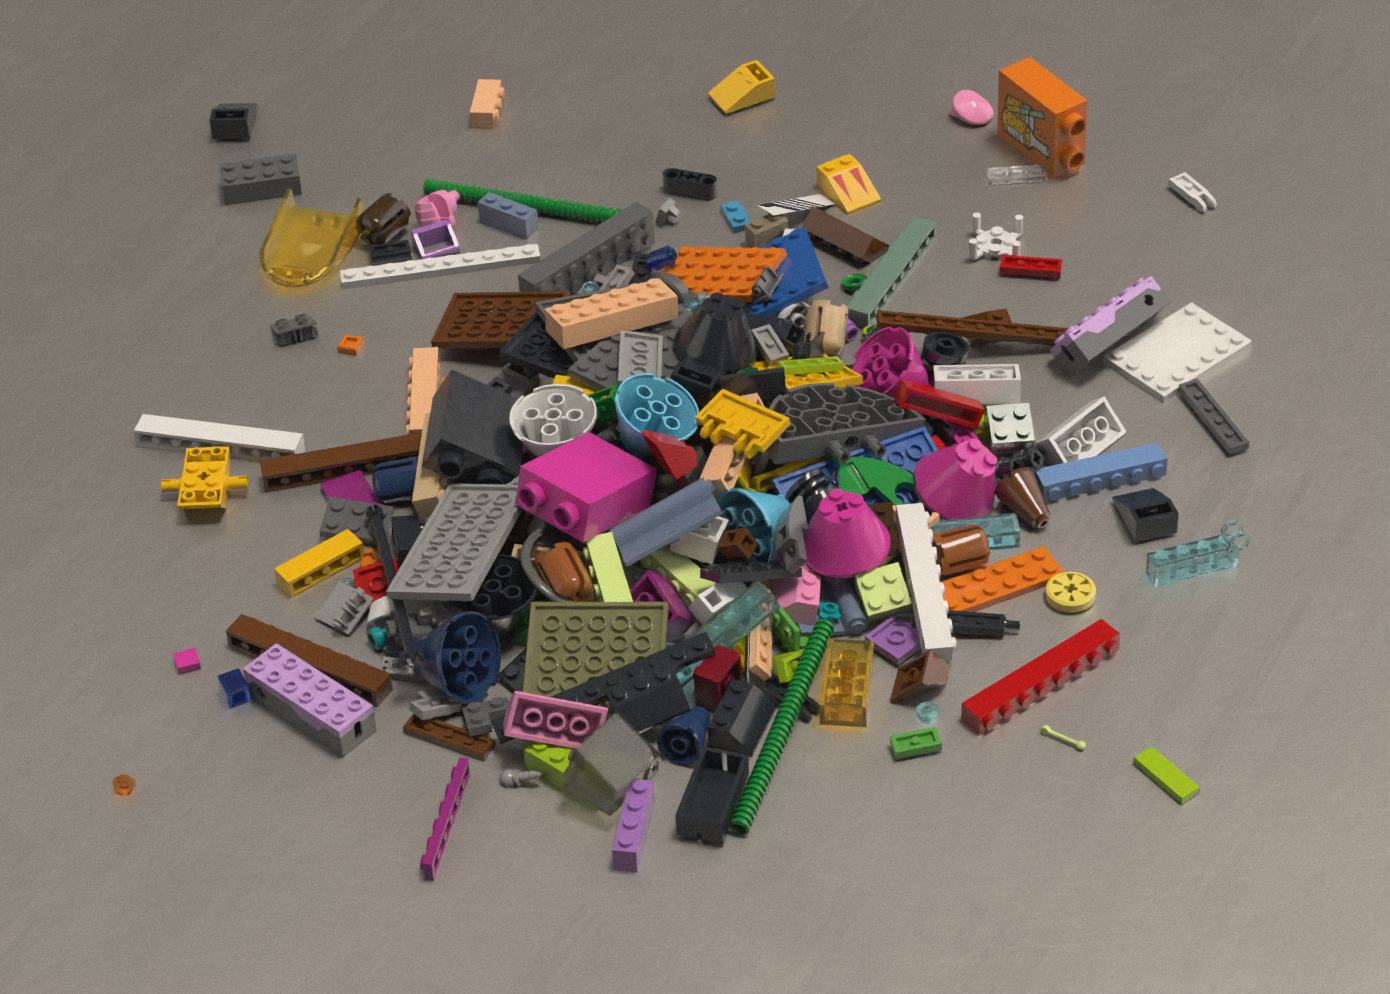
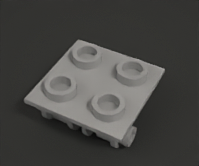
M339 581L315 618L350 635L374 598L365 594V591L360 587L355 589Z

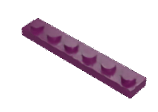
M459 757L456 767L453 766L451 783L446 785L445 800L440 802L439 817L433 822V835L428 837L426 855H422L420 861V869L424 871L425 880L434 881L471 775L469 758Z

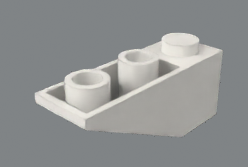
M742 582L717 583L698 595L688 609L702 625H705L748 595L750 591Z

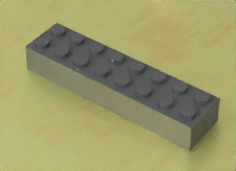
M635 202L519 273V291H569L570 296L594 282L597 274H607L616 265H621L634 257L636 251H643L655 244L653 211Z

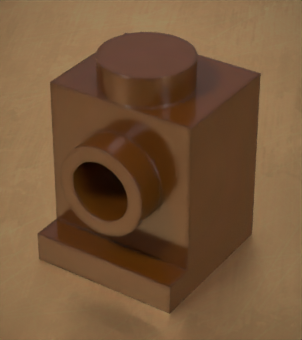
M746 528L727 530L717 548L726 559L744 557L746 560H749L758 542Z

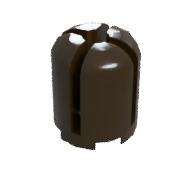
M385 193L357 217L355 225L357 233L362 234L360 238L368 245L388 243L410 224L409 216L411 212L407 204L403 200L398 201L392 197V193Z

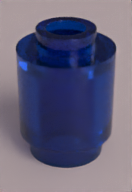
M668 245L654 250L646 256L647 266L652 271H658L674 265L677 253L674 248Z

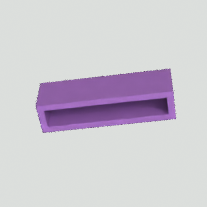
M630 779L612 848L614 870L638 872L656 801L654 781Z

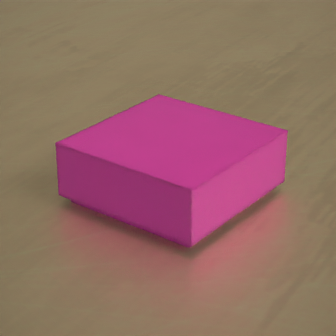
M196 648L173 653L179 674L201 668Z

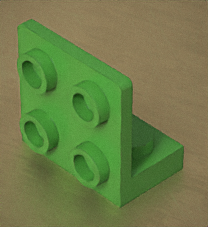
M778 603L773 604L771 618L773 621L772 636H774L775 642L780 643L785 653L804 649L810 636H801L797 623L792 621Z

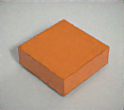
M345 334L337 346L338 353L357 356L365 343L364 338Z

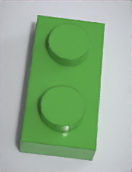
M936 727L890 736V744L896 759L942 750V742Z

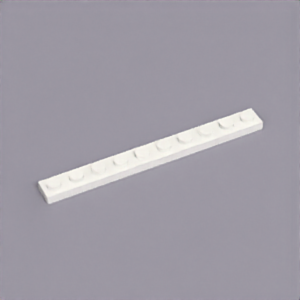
M528 244L525 246L474 253L468 252L466 254L447 255L437 258L409 260L355 269L350 268L340 270L342 289L531 264L541 260L538 244Z

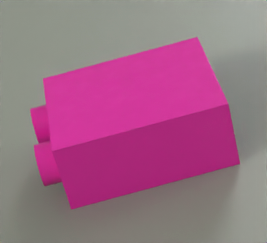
M588 432L520 467L515 504L584 543L651 506L657 469Z

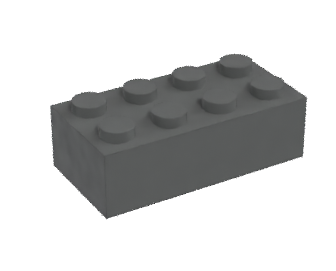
M296 154L267 156L259 159H246L244 161L219 164L225 205L302 195Z

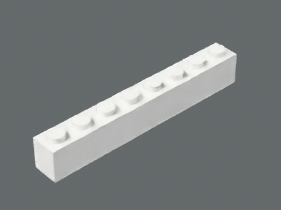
M142 414L134 429L136 443L140 447L186 452V448L229 447L230 458L252 461L304 453L305 451L302 433Z
M923 503L896 505L895 524L922 654L931 649L944 661H951L952 653L956 651V639L951 637L952 621L947 619L948 602L943 600L945 590L943 582L940 583L939 581L941 577L940 565L935 563L937 551L936 547H932L931 544L933 543L932 529H928L929 513L924 511Z

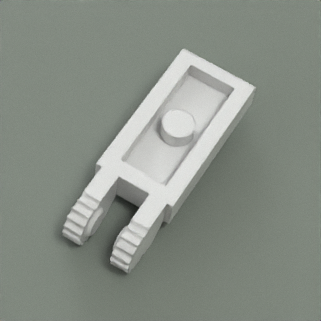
M1182 173L1169 179L1168 185L1191 204H1194L1199 212L1207 211V206L1209 208L1216 207L1217 202L1215 198L1187 173Z

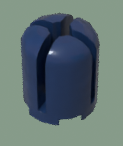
M418 456L383 462L374 467L372 485L375 496L381 504L388 506L412 501Z

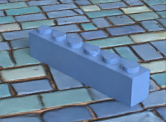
M1156 442L1035 469V478L1045 502L1166 475L1168 458L1159 443Z

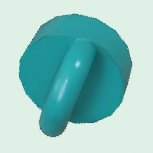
M378 627L369 629L367 631V638L371 647L376 651L385 648L386 629L380 630Z

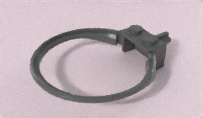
M535 516L527 529L529 536L520 550L521 566L532 584L553 602H573L556 593L541 580L531 564L530 552L532 545L556 548L554 544L561 542L570 543L573 548L583 551V548L586 547V542H581Z

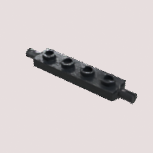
M913 608L910 613L897 611L896 621L910 622L912 628H917ZM948 610L947 619L952 621V632L1003 636L1006 629L1020 630V620H1007L1004 614Z

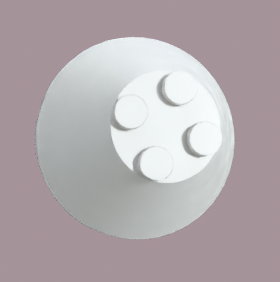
M551 384L533 389V393L525 398L522 395L515 402L510 412V425L513 433L537 458L591 432L597 419L596 404L592 397L589 398L584 394V390L565 384Z

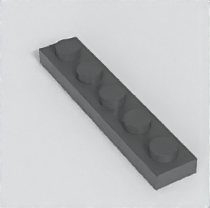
M1198 379L1179 384L1178 391L1229 454L1249 449V441Z

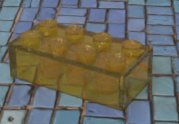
M828 639L819 702L820 725L867 727L874 669V641Z

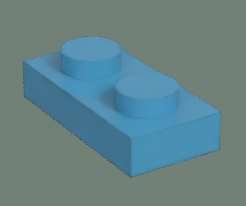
M740 201L720 205L721 213L733 233L745 231V223L752 222Z

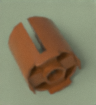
M971 524L933 534V543L931 544L932 547H936L937 560H935V563L940 565L941 577L981 568L989 562V541L979 525Z
M561 542L554 544L556 548L549 550L545 554L541 551L533 562L536 573L541 580L559 595L573 602H584L592 591V580L572 545Z

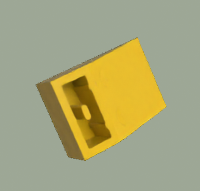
M758 60L740 65L709 91L708 96L725 114L732 113L776 97L775 78Z

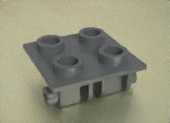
M307 314L296 315L295 319L287 320L286 318L275 321V324H271L272 329L277 334H280V336H276L278 344L293 343L292 336L294 342H297L295 330H298L301 341L303 336L304 339L314 338L318 334L317 327H313V325H317V322L310 315L307 316Z

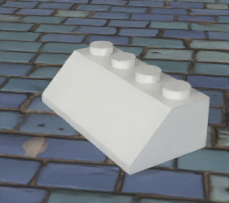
M1019 364L934 365V388L979 400L983 406L1021 403Z
M1105 396L1087 403L1034 445H1042L1045 448L1047 454L1046 463L1053 466L1097 456L1124 435L1126 430Z

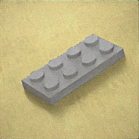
M625 330L620 331L618 387L625 379L636 374L651 373L655 374L654 377L661 379L663 336Z

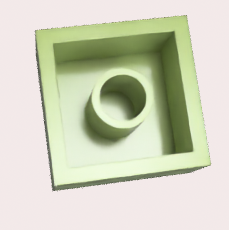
M898 562L876 568L868 573L865 571L855 574L854 586L868 624L888 619L897 611L910 613L912 602Z

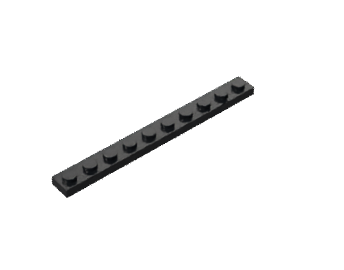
M703 632L553 695L551 698L596 705L607 700L604 689L669 660L675 672L715 655L716 651L707 632ZM505 716L491 721L500 745L515 739V737L504 736L503 722Z

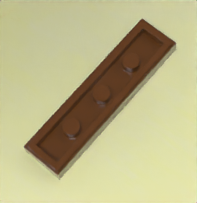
M414 713L403 726V732L408 735L482 761L486 760L496 746L493 739L482 735L469 736L468 730L434 718L422 720Z

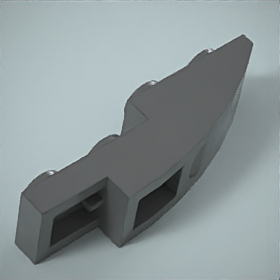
M802 496L796 497L781 513L775 530L776 551L784 555L786 571L792 574L807 561L803 536L808 531Z

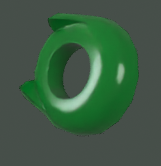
M861 273L847 275L841 281L842 286L854 294L856 290L861 288L863 281L867 280L868 277Z

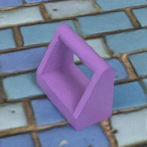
M449 220L411 230L412 244L421 260L437 258L460 251ZM445 241L451 243L450 246L424 253L423 250L424 247Z

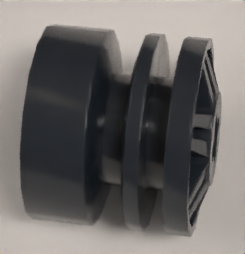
M821 468L814 469L805 474L789 488L785 495L789 503L796 497L802 496L807 525L823 498L829 495L831 490L837 489L836 486L828 487L831 481L828 476L824 477L825 473Z

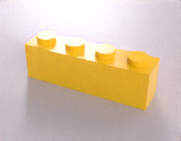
M347 529L274 568L276 583L290 598H293L360 562L364 557L363 542Z

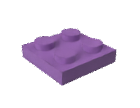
M895 613L865 636V643L899 665L919 650L921 645L917 628H912L910 622L896 621L897 613Z

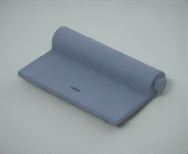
M703 477L609 529L627 567L665 545L679 541L683 535L723 514L713 495V492L716 490L710 479L705 481Z
M821 574L819 603H836L839 606L838 612L841 614V618L832 623L834 626L832 635L862 633L867 628L868 621L852 580L843 586H833L831 583L822 580ZM818 609V611H817V616H816L815 622H816L817 620H820V619H819V609ZM797 623L800 635L810 636L814 625Z

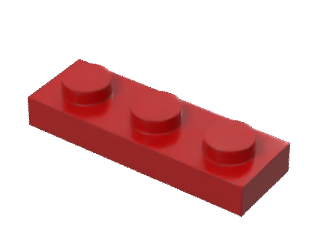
M1002 255L1000 273L1060 278L1063 259Z

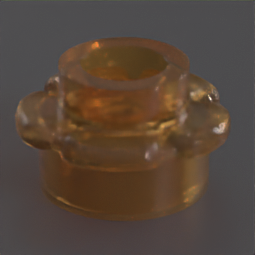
M121 774L112 780V785H114L113 788L116 794L127 796L132 793L136 782L129 775Z

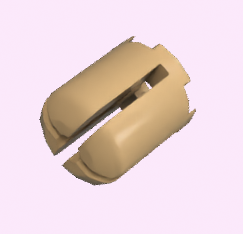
M831 300L813 301V305L807 306L803 346L806 343V335L811 332V341L817 336L819 331L825 332L823 339L824 354L829 357L839 356L845 346L848 307L842 304V307L831 305Z

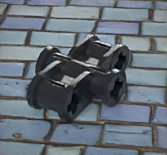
M1035 445L1029 449L1023 448L1014 452L1010 458L1000 457L996 463L995 477L1001 481L1003 478H1010L1012 476L1010 472L1019 468H1041L1047 459L1045 448L1042 445Z

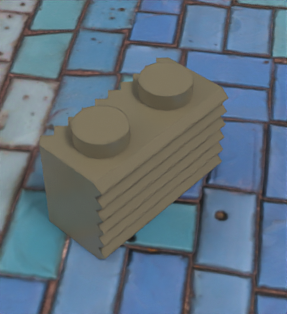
M769 213L762 216V218L753 219L752 222L745 223L746 245L750 248L764 246L771 243L777 237H783L785 229H788L787 218L783 214L772 215Z

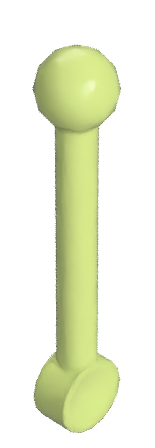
M1047 725L1041 728V732L1044 735L1050 734L1077 746L1079 750H1084L1086 747L1085 742H1078L1057 733Z

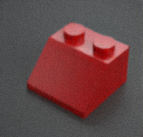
M647 430L641 432L660 468L676 480L698 466L695 457H697L696 452L690 445L687 447L682 439L679 441L672 435Z

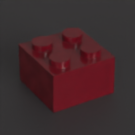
M718 644L714 647L716 654L705 658L700 666L694 669L692 674L694 679L693 694L695 696V705L703 707L712 713H715L731 680L742 681L741 653Z

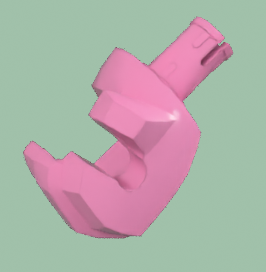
M439 190L430 193L416 202L415 215L419 227L444 220H449L453 227L456 224L453 215L457 210L458 192L455 190H450L449 192Z

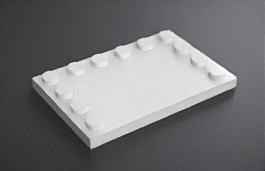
M1191 302L1103 357V363L1164 403L1180 393L1178 391L1179 384L1194 379L1201 380L1252 347V340Z

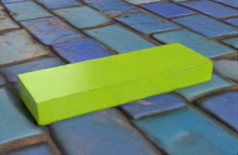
M837 356L777 362V368L784 367L785 375L844 371V363Z
M1152 746L1134 756L1133 763L1181 804L1200 793V787Z

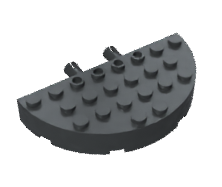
M834 383L801 385L787 390V394L783 396L778 395L771 403L769 409L788 417L791 424L768 447L766 452L775 464L833 455L842 464V462L846 463L850 459L849 452L863 447L869 449L876 458H881L885 455L887 449L880 441L923 427L925 418L915 410L899 407L895 403L896 399L863 387L846 384V388L834 387Z

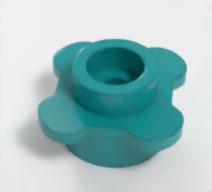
M819 603V619L833 623L841 618V614L838 612L839 606L836 603Z

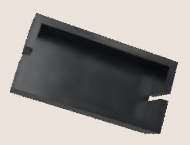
M702 747L675 815L677 835L696 839L700 835L702 840L724 843L729 830L730 820L749 777V755L728 751L726 754L727 770H724L723 750Z

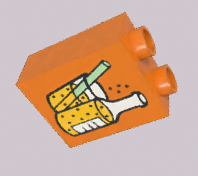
M1028 57L999 70L997 134L1053 178L1069 171H1075L1085 164L1088 100L1031 57Z

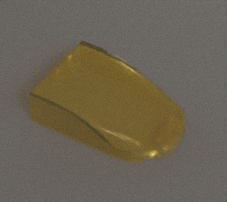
M287 188L260 249V264L267 278L282 286L302 287L316 283L326 277L351 252L360 236L356 231L355 225L357 217L364 211L362 199L357 198L351 214L296 207L292 190Z

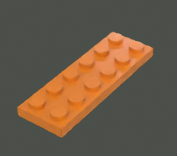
M1045 546L943 581L945 590L943 600H947L948 610L976 612L1046 587L1050 578L1064 572V570Z

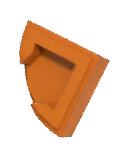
M373 548L364 553V557L360 561V567L375 564L379 561L380 557Z

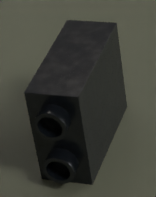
M451 369L432 398L422 467L436 472L444 478L452 479L462 484L506 485L513 481L520 473L523 442L511 429L510 412L519 398Z

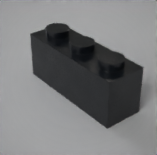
M418 515L391 517V535L399 569L424 528L423 523H419Z

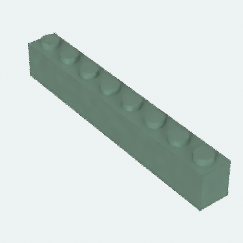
M914 216L909 223H906L902 233L897 235L896 241L893 245L889 246L885 256L880 258L879 264L876 268L872 269L870 276L867 280L863 281L861 288L854 293L852 300L845 305L849 310L848 319L855 323L856 327L864 329L866 326L874 323L877 310L885 308L936 238L935 221Z

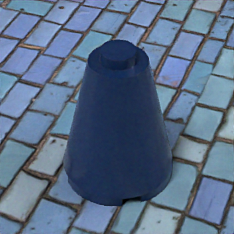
M695 706L691 708V711L680 715L665 725L657 736V746L663 756L667 755L672 759L670 762L676 765L688 766L693 764L698 759L704 746L707 726L711 720L709 712L703 707Z

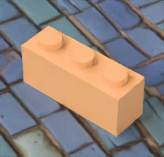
M478 79L470 110L472 128H494L495 122L499 120V110L502 109V99L505 96V89L501 87V80Z

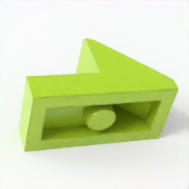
M804 649L772 657L774 673L779 677L780 683L791 681Z

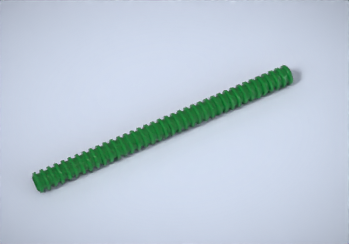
M427 178L423 185V192L426 196L439 190L447 192L455 190L459 194V201L464 200L465 202L470 201L471 203L475 202L478 204V201L488 192L536 209L539 214L544 212L545 215L550 213L551 216L556 215L559 217L561 215L563 218L567 216L570 219L573 217V219L579 218V220L584 219L585 221L590 220L597 223H603L622 211L619 208L615 210L613 207L609 209L607 206L603 208L601 205L597 207L595 204L592 206L591 204L568 202V200L563 201L562 199L557 201L556 198L551 200L550 197L545 198L538 195L534 197L532 194L528 196V194L522 195V193L499 191V189L494 190L493 188L488 190L487 187L482 188L475 185L471 187L469 184L465 186V184L448 183V181L443 182L442 180L437 181Z
M820 619L815 622L788 689L784 694L779 710L758 755V759L730 820L729 827L737 834L746 835L750 831V827L753 824L783 753L785 744L788 741L821 659L827 649L834 632L833 624L827 620Z

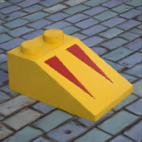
M851 154L843 155L816 166L817 186L847 215L881 202L879 194L861 164Z

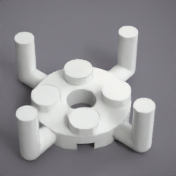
M973 214L972 231L977 237L976 239L969 240V259L971 261L981 257L991 260V257H998V260H1001L1002 255L1020 256V242L1016 241V239L1023 235L1022 215L1015 216V231L1009 233L998 226L984 232L980 229L981 214Z

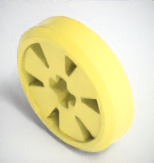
M1078 572L1056 574L1046 584V599L1053 608L1062 612L1076 613L1084 611L1094 603L1096 598L1094 582L1088 576Z

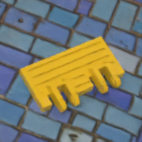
M724 389L695 416L696 422L704 426L700 431L701 438L708 439L711 436L710 441L718 444L725 436L737 441L733 446V451L737 454H741L744 451V457L748 459L752 458L758 451L764 452L791 424L788 417Z

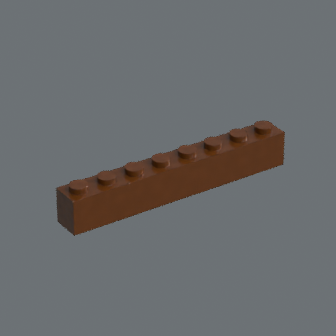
M422 432L260 460L265 493L324 483L361 470L364 476L371 475L374 467L379 463L415 456L419 457Z
M241 614L226 630L229 647L257 658L277 643L375 707H378L393 691L391 674L387 671L380 670L365 662L350 658L348 655L340 654L328 647H323L310 640L298 637L291 632L278 629L273 625L258 621L253 617Z

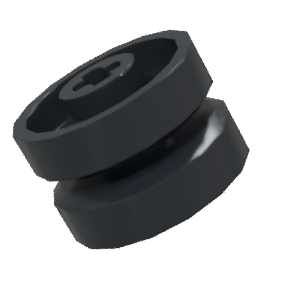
M933 332L928 334L924 338L920 356L928 377L934 379V365H965L969 345L962 337L953 333Z

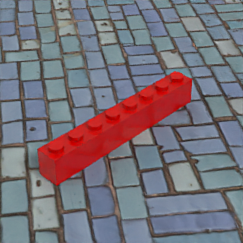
M1103 619L1096 621L962 702L961 720L979 735L993 729L995 725L1005 719H1009L1023 708H1027L1039 698L1045 697L1057 687L1063 686L1075 676L1081 675L1085 670L1097 665L1106 657L1115 654L1119 650L1120 633Z

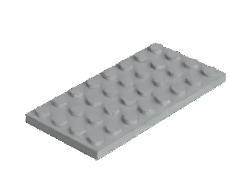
M449 484L387 589L388 599L472 601L523 508L515 504L518 485Z

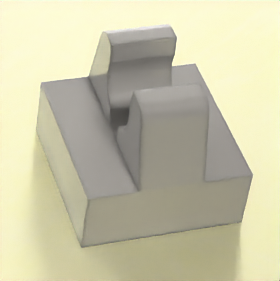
M668 198L661 206L655 221L661 226L664 223L674 225L678 221L677 217L680 211L674 206V200Z

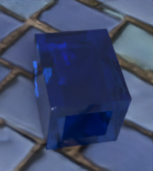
M239 668L217 676L220 692L229 709L251 702L248 684Z

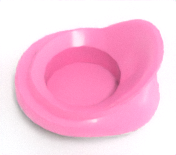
M961 90L954 95L949 114L958 117L970 125L983 126L991 121L994 111L990 103L976 92Z

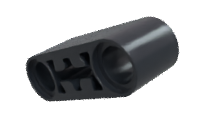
M676 168L665 169L662 173L663 190L665 193L707 201L714 200L718 196L717 178L714 175Z

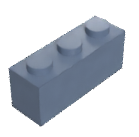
M488 192L478 201L479 219L481 222L526 239L539 229L536 209Z

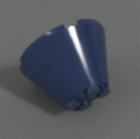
M466 611L453 616L420 639L415 640V647L421 645L425 660L420 661L418 656L415 657L414 673L420 675L458 703L469 704L482 701L489 695L486 692L492 684L496 683L497 675L500 671L501 648L496 630H492L487 623V618L478 612Z

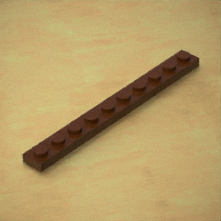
M877 310L876 313L877 329L901 327L908 333H923L926 335L933 332H949L967 339L998 340L1009 343L1019 342L1055 346L1054 341L1069 329Z

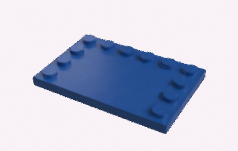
M805 226L794 229L783 237H777L771 243L764 246H758V248H785L787 256L775 271L777 275L783 273V276L779 281V286L772 292L773 296L766 302L760 301L756 304L746 302L749 313L771 316L790 305L829 288Z

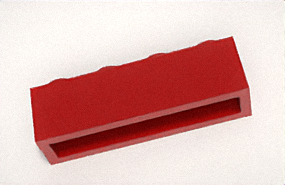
M902 378L893 397L901 408L915 410L922 414L975 429L978 428L985 411L979 400Z

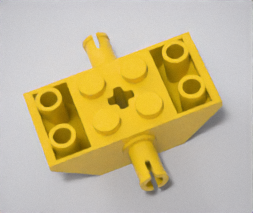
M229 447L186 448L182 476L179 479H161L162 493L180 491L177 505L180 510L227 509L230 489H249L248 475L230 476Z

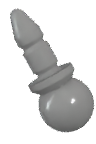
M508 769L501 773L499 780L503 787L511 788L515 785L521 786L524 781L535 780L542 774L538 771L521 772L520 769L514 771Z

